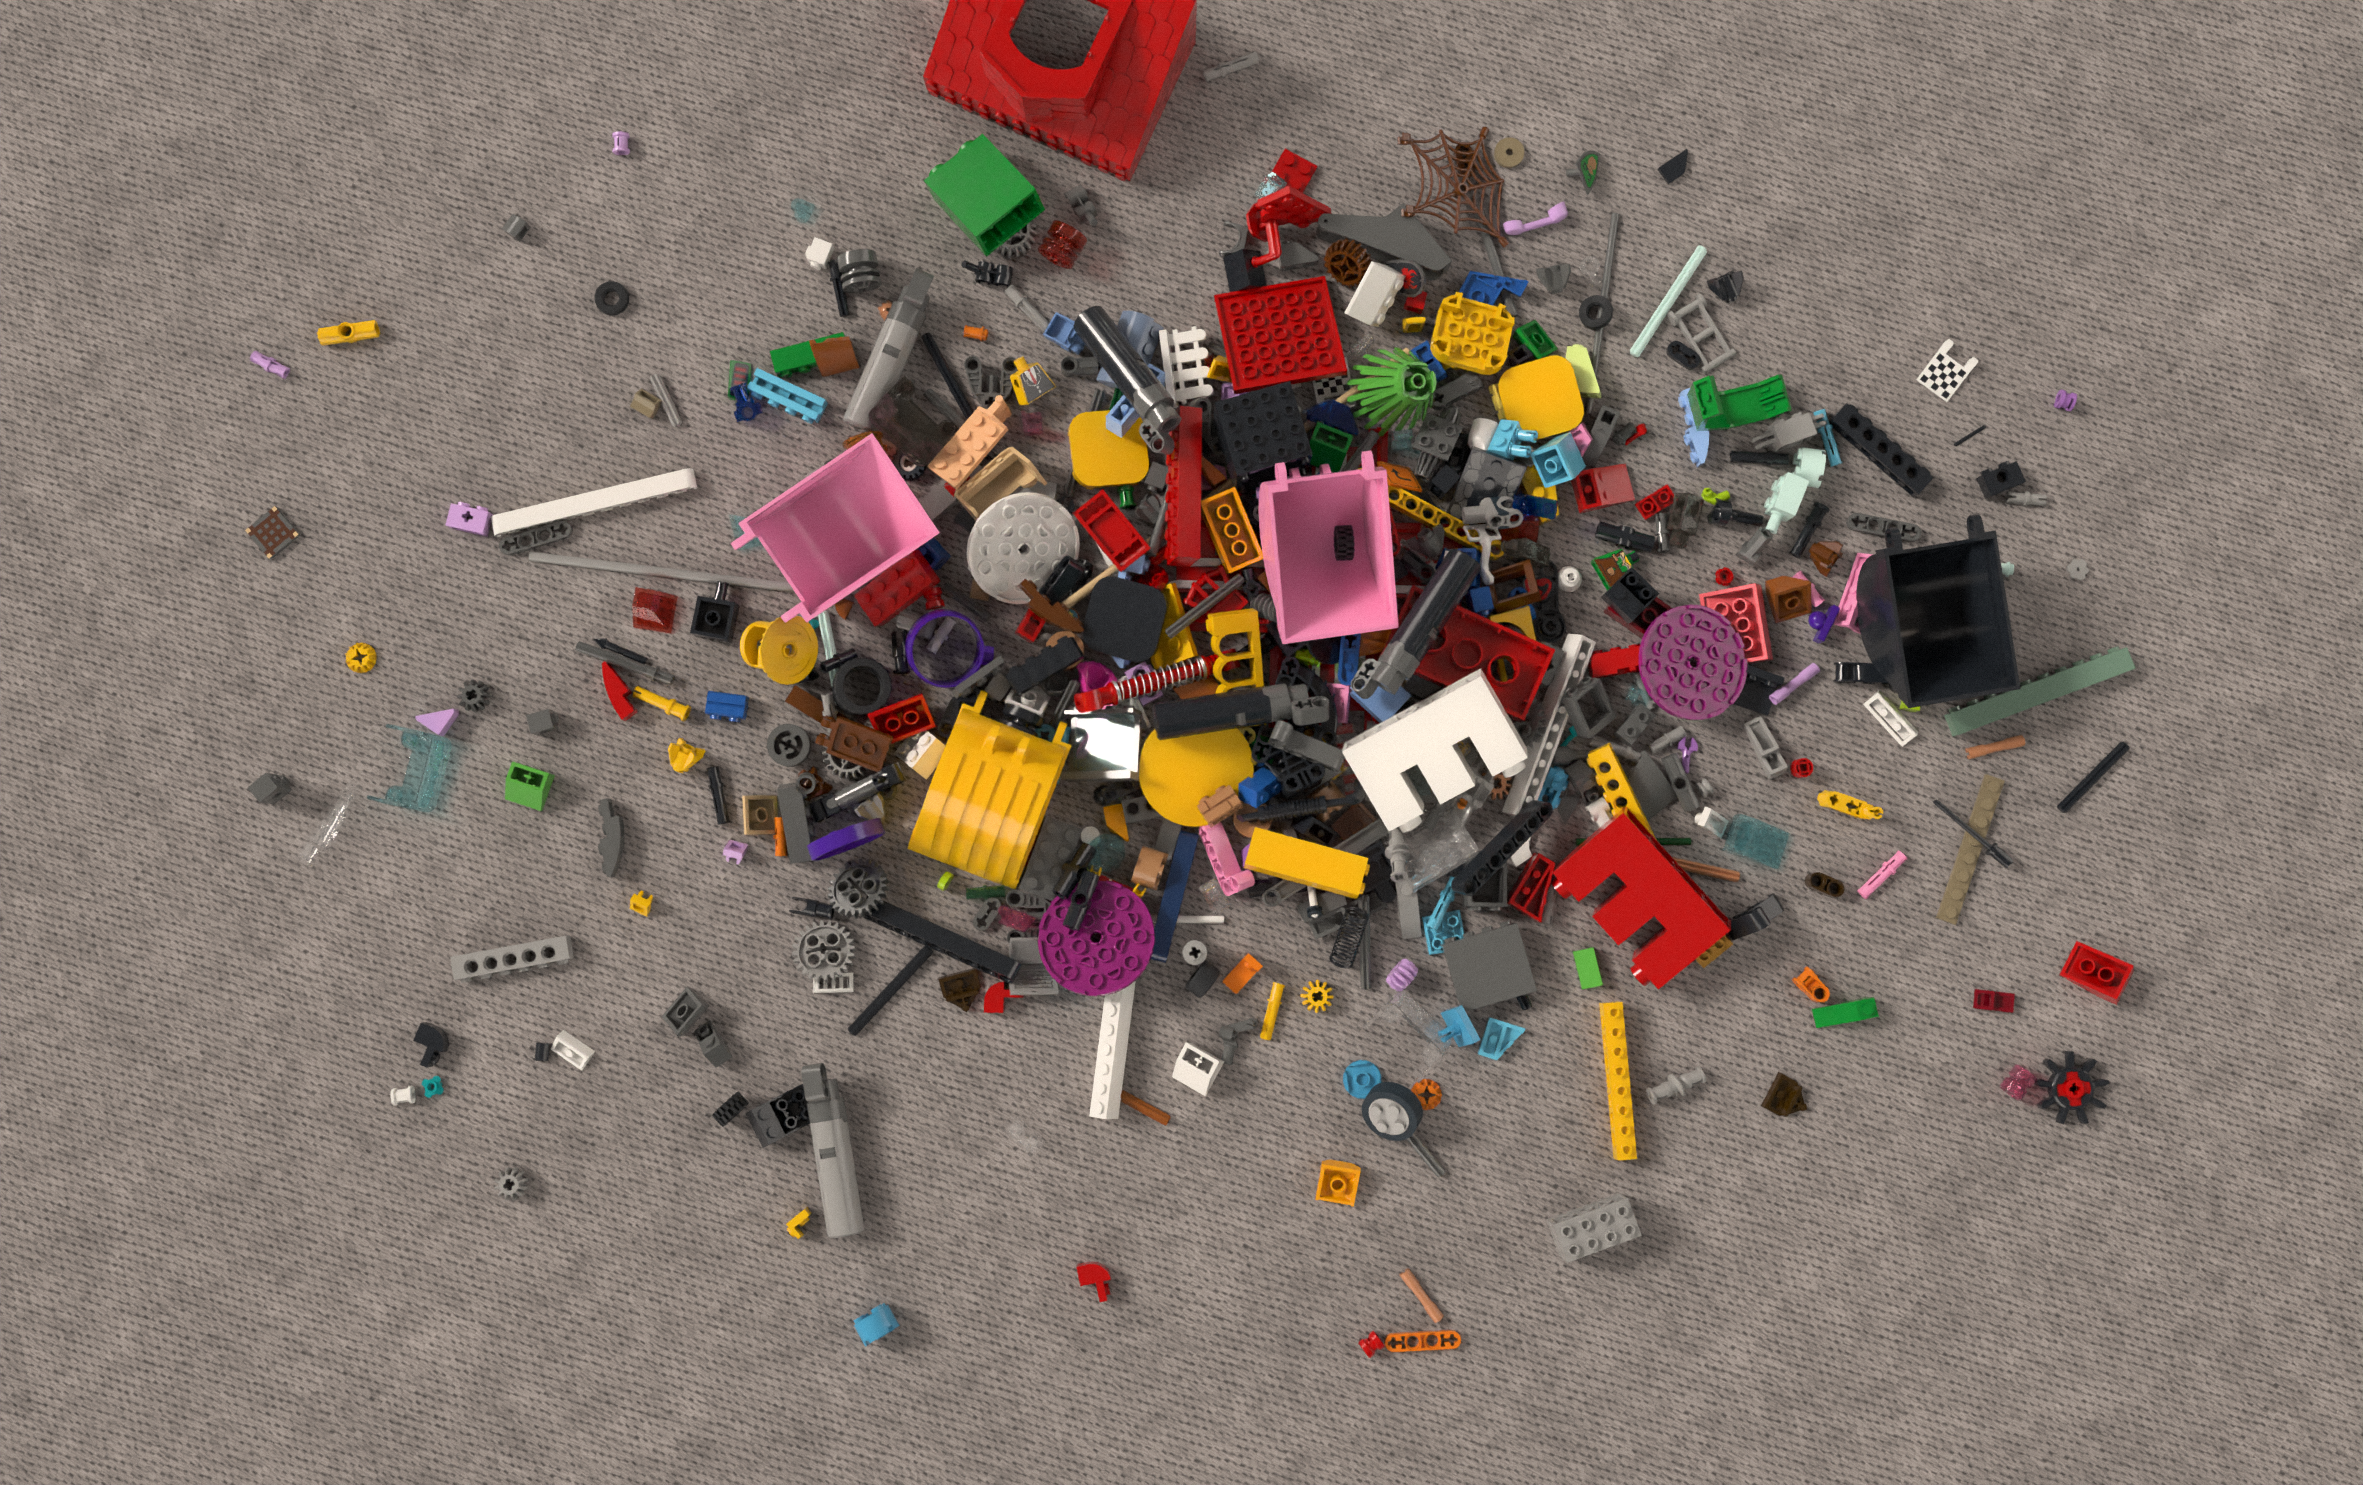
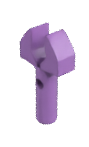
M1686 737L1678 742L1677 749L1683 753L1682 766L1686 774H1688L1690 754L1698 750V744L1694 738H1691V746L1687 750L1685 746Z

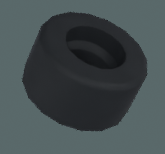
M1204 961L1190 977L1185 988L1196 997L1202 998L1217 980L1220 970L1208 961Z

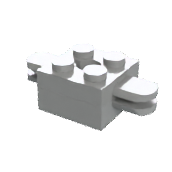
M1802 412L1792 415L1786 421L1782 418L1773 422L1772 425L1768 426V430L1763 435L1752 439L1753 443L1767 440L1756 445L1755 450L1769 446L1772 453H1777L1809 441L1817 434L1816 429L1827 425L1826 421L1813 424V422L1824 418L1823 413L1811 417L1809 413L1802 414Z

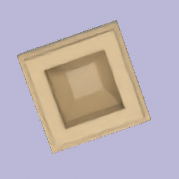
M973 579L970 598L988 601L989 594L982 590Z

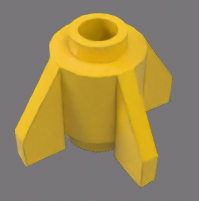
M679 738L676 744L670 743L668 753L673 770L679 773L688 772L694 764L703 758L705 750L694 748L687 744L683 738Z

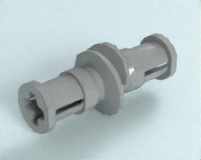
M1397 827L1391 831L1387 829L1390 841L1389 846L1385 849V856L1390 859L1392 867L1391 880L1403 882L1408 879L1405 866L1406 860L1410 857V852L1408 851L1407 844L1404 843L1403 833L1400 828Z
M1699 1066L1694 1071L1687 1074L1684 1073L1679 1077L1669 1074L1667 1077L1668 1082H1663L1652 1089H1646L1648 1099L1655 1105L1657 1101L1672 1095L1677 1098V1092L1681 1096H1685L1684 1089H1689L1700 1082L1705 1083L1706 1076Z

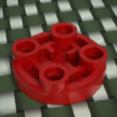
M1150 565L1149 570L1145 571V575L1137 574L1133 577L1132 581L1155 586L1162 591L1168 583L1169 576L1164 568L1158 565L1156 567Z

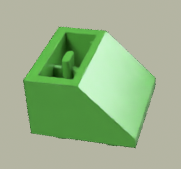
M512 761L506 777L505 800L543 811L555 775Z

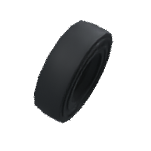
M608 281L596 289L594 295L597 308L604 314L610 316L623 313L628 307L629 294L620 283ZM609 292H616L619 295V300L615 305H608L605 302V297Z
M1590 296L1581 303L1579 308V318L1582 324L1593 330L1602 329L1607 326L1613 317V307L1604 296ZM1594 306H1601L1603 309V314L1598 319H1592L1589 316V311Z

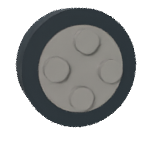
M1382 1082L1375 1085L1363 1101L1362 1116L1367 1126L1380 1137L1392 1141H1401L1408 1139L1414 1134L1422 1120L1423 1109L1417 1096L1407 1087L1395 1082Z

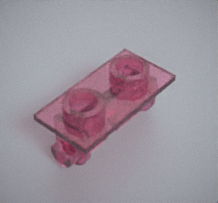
M1005 905L998 909V913L1001 916V920L998 923L1021 932H1025L1036 920L1035 917L1027 915L1025 912L1009 909Z

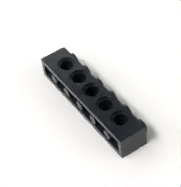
M1846 403L1830 419L1829 423L1830 425L1832 424L1833 429L1913 498L1919 495L1934 478L1930 475L1931 473L1927 468L1921 467L1916 463V459L1913 456L1903 452L1898 443L1888 439L1884 431L1873 426L1869 418L1859 414L1855 406ZM1849 420L1855 423L1856 428H1852L1849 425ZM1864 433L1870 436V441L1864 438ZM1878 445L1884 448V453L1878 450ZM1892 458H1896L1899 461L1898 466L1893 463ZM1907 470L1913 473V478L1907 475Z

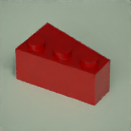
M1640 644L1629 645V648L1624 649L1615 647L1611 648L1608 652H1603L1602 650L1593 651L1588 662L1590 677L1603 678L1640 672Z
M1534 853L1509 892L1507 904L1533 921L1541 923L1555 863L1540 853Z

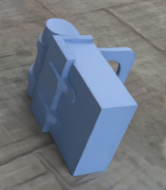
M1056 312L1043 333L1044 337L1061 346L1062 349L1070 353L1072 351L1076 355H1079L1084 349L1085 343L1074 330L1073 325L1075 321Z

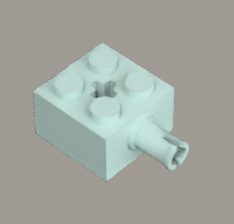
M1787 472L1774 481L1771 487L1773 494L1767 498L1764 504V508H1766L1764 514L1771 516L1766 527L1770 533L1777 534L1781 521L1787 522L1796 516L1809 480Z

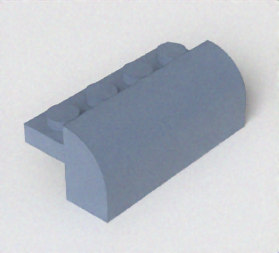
M1123 311L1117 327L1148 366L1160 339L1159 330H1163L1164 327L1154 322L1153 318L1135 311ZM1101 366L1096 380L1107 387L1118 388Z

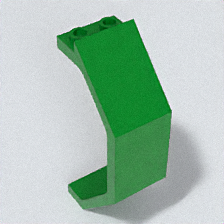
M1782 374L1758 383L1725 391L1717 390L1714 375L1693 382L1687 394L1697 431L1731 429L1777 418L1782 414L1792 411Z

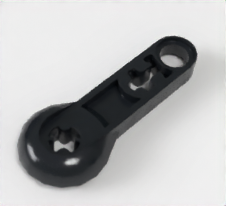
M1545 562L1540 567L1539 577L1546 576L1543 573V568L1550 566L1553 569V575L1547 577L1554 579L1555 589L1550 599L1546 603L1540 604V611L1534 623V630L1540 640L1553 643L1562 639L1566 631V624L1559 611L1557 566L1552 562ZM1548 622H1550L1552 626H1555V629L1553 628L1552 632H1550L1548 628H1545V625L1547 626L1549 624Z

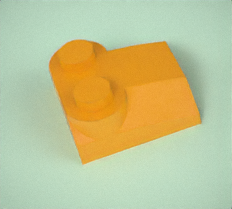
M1331 1159L1322 1161L1315 1200L1341 1203L1354 1207L1361 1168L1353 1163Z

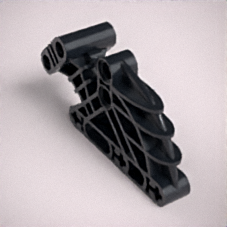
M1295 657L1285 658L1275 685L1285 683L1286 686H1293L1296 681L1299 684H1305L1307 691L1312 697L1324 696L1329 700V719L1327 721L1321 722V725L1315 723L1308 725L1295 724L1297 727L1295 731L1304 734L1305 729H1311L1314 732V735L1311 737L1321 742H1324L1322 740L1324 735H1329L1332 738V742L1326 744L1334 746L1338 727L1337 709L1334 702L1336 694L1333 693L1332 696L1326 685L1327 680L1323 682L1315 673L1316 669L1313 668L1312 671L1299 663ZM1289 664H1292L1293 668L1291 669L1290 675H1287L1286 673ZM1261 724L1252 750L1251 762L1255 766L1261 767L1266 765L1270 769V772L1277 778V781L1282 783L1281 794L1283 797L1292 799L1301 795L1302 791L1304 793L1307 792L1308 788L1311 790L1319 786L1325 775L1324 766L1270 745L1269 742H1263L1260 736L1264 724ZM1260 748H1263L1262 758L1258 760L1257 755L1260 752ZM1281 755L1282 760L1278 761V767L1283 765L1284 769L1279 771L1268 761Z

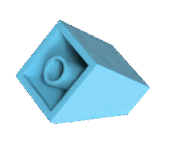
M1571 432L1555 437L1531 452L1530 455L1545 488L1574 479L1586 467Z

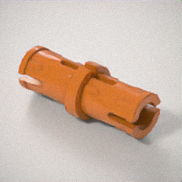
M775 817V835H773V839H775V856H788L782 817Z

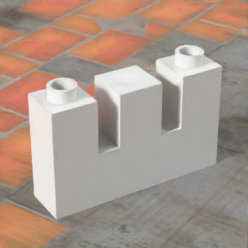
M1481 668L1346 741L1342 750L1388 831L1399 827L1402 833L1417 827L1422 822L1419 815L1423 814L1424 802L1405 770L1417 764L1439 803L1442 804L1475 786V774L1459 749L1457 742L1470 737L1492 776L1502 772L1505 778L1511 777L1526 767L1523 760L1528 758L1527 747Z

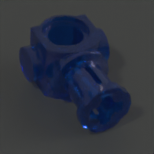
M746 382L730 388L737 401L735 403L737 409L734 411L737 422L743 420L751 421L757 415L763 413L760 403L754 402L753 397H749L745 387ZM746 407H750L753 410V415L750 418L744 414Z

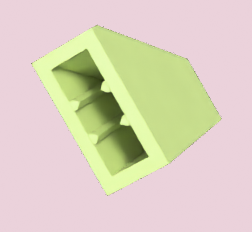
M1574 344L1572 347L1567 346L1566 359L1573 366L1581 397L1601 398V392L1587 348L1579 344Z

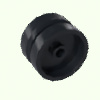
M1006 703L1003 713L1012 721L1001 718L998 722L1038 737L1037 732L1029 727L1041 729L1045 719L1031 711Z

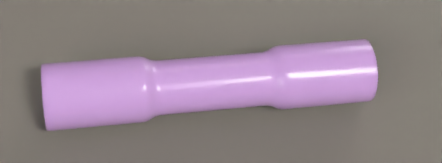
M1815 663L1810 664L1798 676L1769 696L1771 702L1775 705L1780 703L1792 691L1820 672L1819 667Z

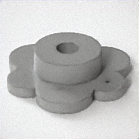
M2073 559L2071 564L2066 566V570L2070 573L2069 576L2072 579L2083 580L2085 574L2089 572V569L2086 567V561L2082 559L2079 561Z

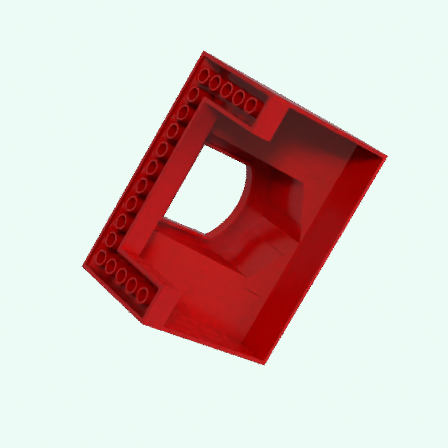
M949 0L923 75L929 94L934 97L940 95L953 105L958 103L968 112H978L979 116L983 119L989 120L991 118L1001 127L1006 128V126H1009L1019 135L1027 134L1034 142L1040 143L1042 141L1047 143L1050 149H1060L1070 158L1076 156L1081 159L1082 163L1091 166V164L1096 165L1101 172H1111L1121 181L1131 180L1196 43L1197 0H1087L1107 9L1108 12L1086 55L1083 65L1071 69H1051L1038 65L1026 58L1013 43L1010 34L1027 0Z

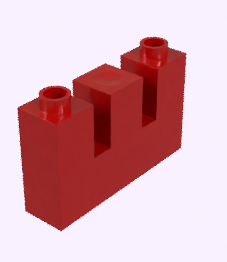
M1626 806L1561 860L1553 870L1556 878L1551 883L1556 891L1565 899L1573 895L1578 902L1614 872L1624 882L1621 887L1594 909L1592 915L1618 946L1654 916L1664 926L1633 953L1632 961L1635 964L1630 970L1635 978L1644 986L1652 982L1659 990L1731 931V921Z

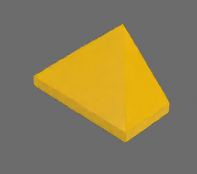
M1221 355L1214 358L1207 377L1231 382L1227 358Z

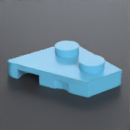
M1488 1017L1478 1055L1498 1060L1504 1051L1523 1034L1525 1028Z

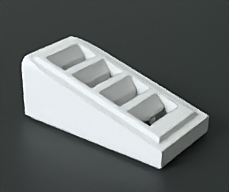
M841 973L842 977H839V988H835V981L831 979V989H827V983H825L824 979L823 989H819V983H817L816 977H814L813 993L853 992V973ZM843 977H849V984L847 979V988H843Z

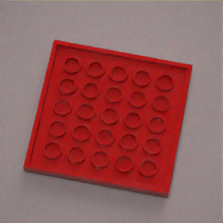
M1325 276L1214 295L1234 394L1256 391L1288 381L1291 384L1347 375L1346 362Z

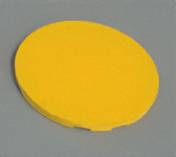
M1238 728L1159 740L1154 729L1145 740L1140 754L1139 783L1142 792L1149 804L1164 818L1184 826H1206L1208 824L1197 807L1200 804L1199 801L1205 796L1211 797L1216 794L1215 791L1223 785L1225 787L1230 785L1238 796L1239 783L1247 777L1253 778L1254 764L1251 762V749Z

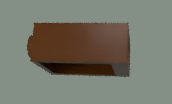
M1530 559L1490 571L1494 577V583L1492 585L1484 584L1485 587L1489 586L1493 607H1495L1497 614L1542 601ZM1526 575L1530 592L1501 601L1498 600L1495 584Z

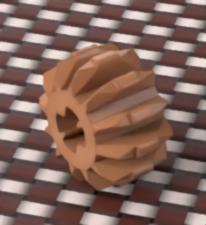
M1498 773L1493 780H1498L1500 787L1492 789L1490 794L1492 793L1491 800H1495L1496 795L1499 799H1503V794H1509L1506 788H1512V784L1506 783V781L1511 780V777L1505 778L1503 773Z

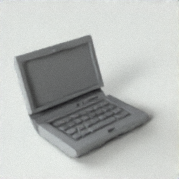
M1038 937L1010 938L1008 957L1022 965L1012 984L1009 983L1010 995L1059 994L1058 983L1046 970L1041 960L1038 949Z

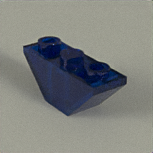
M1327 399L1302 411V414L1307 415V420L1315 423L1319 420L1327 426L1340 429L1342 432L1358 436L1359 434L1350 407L1333 399Z

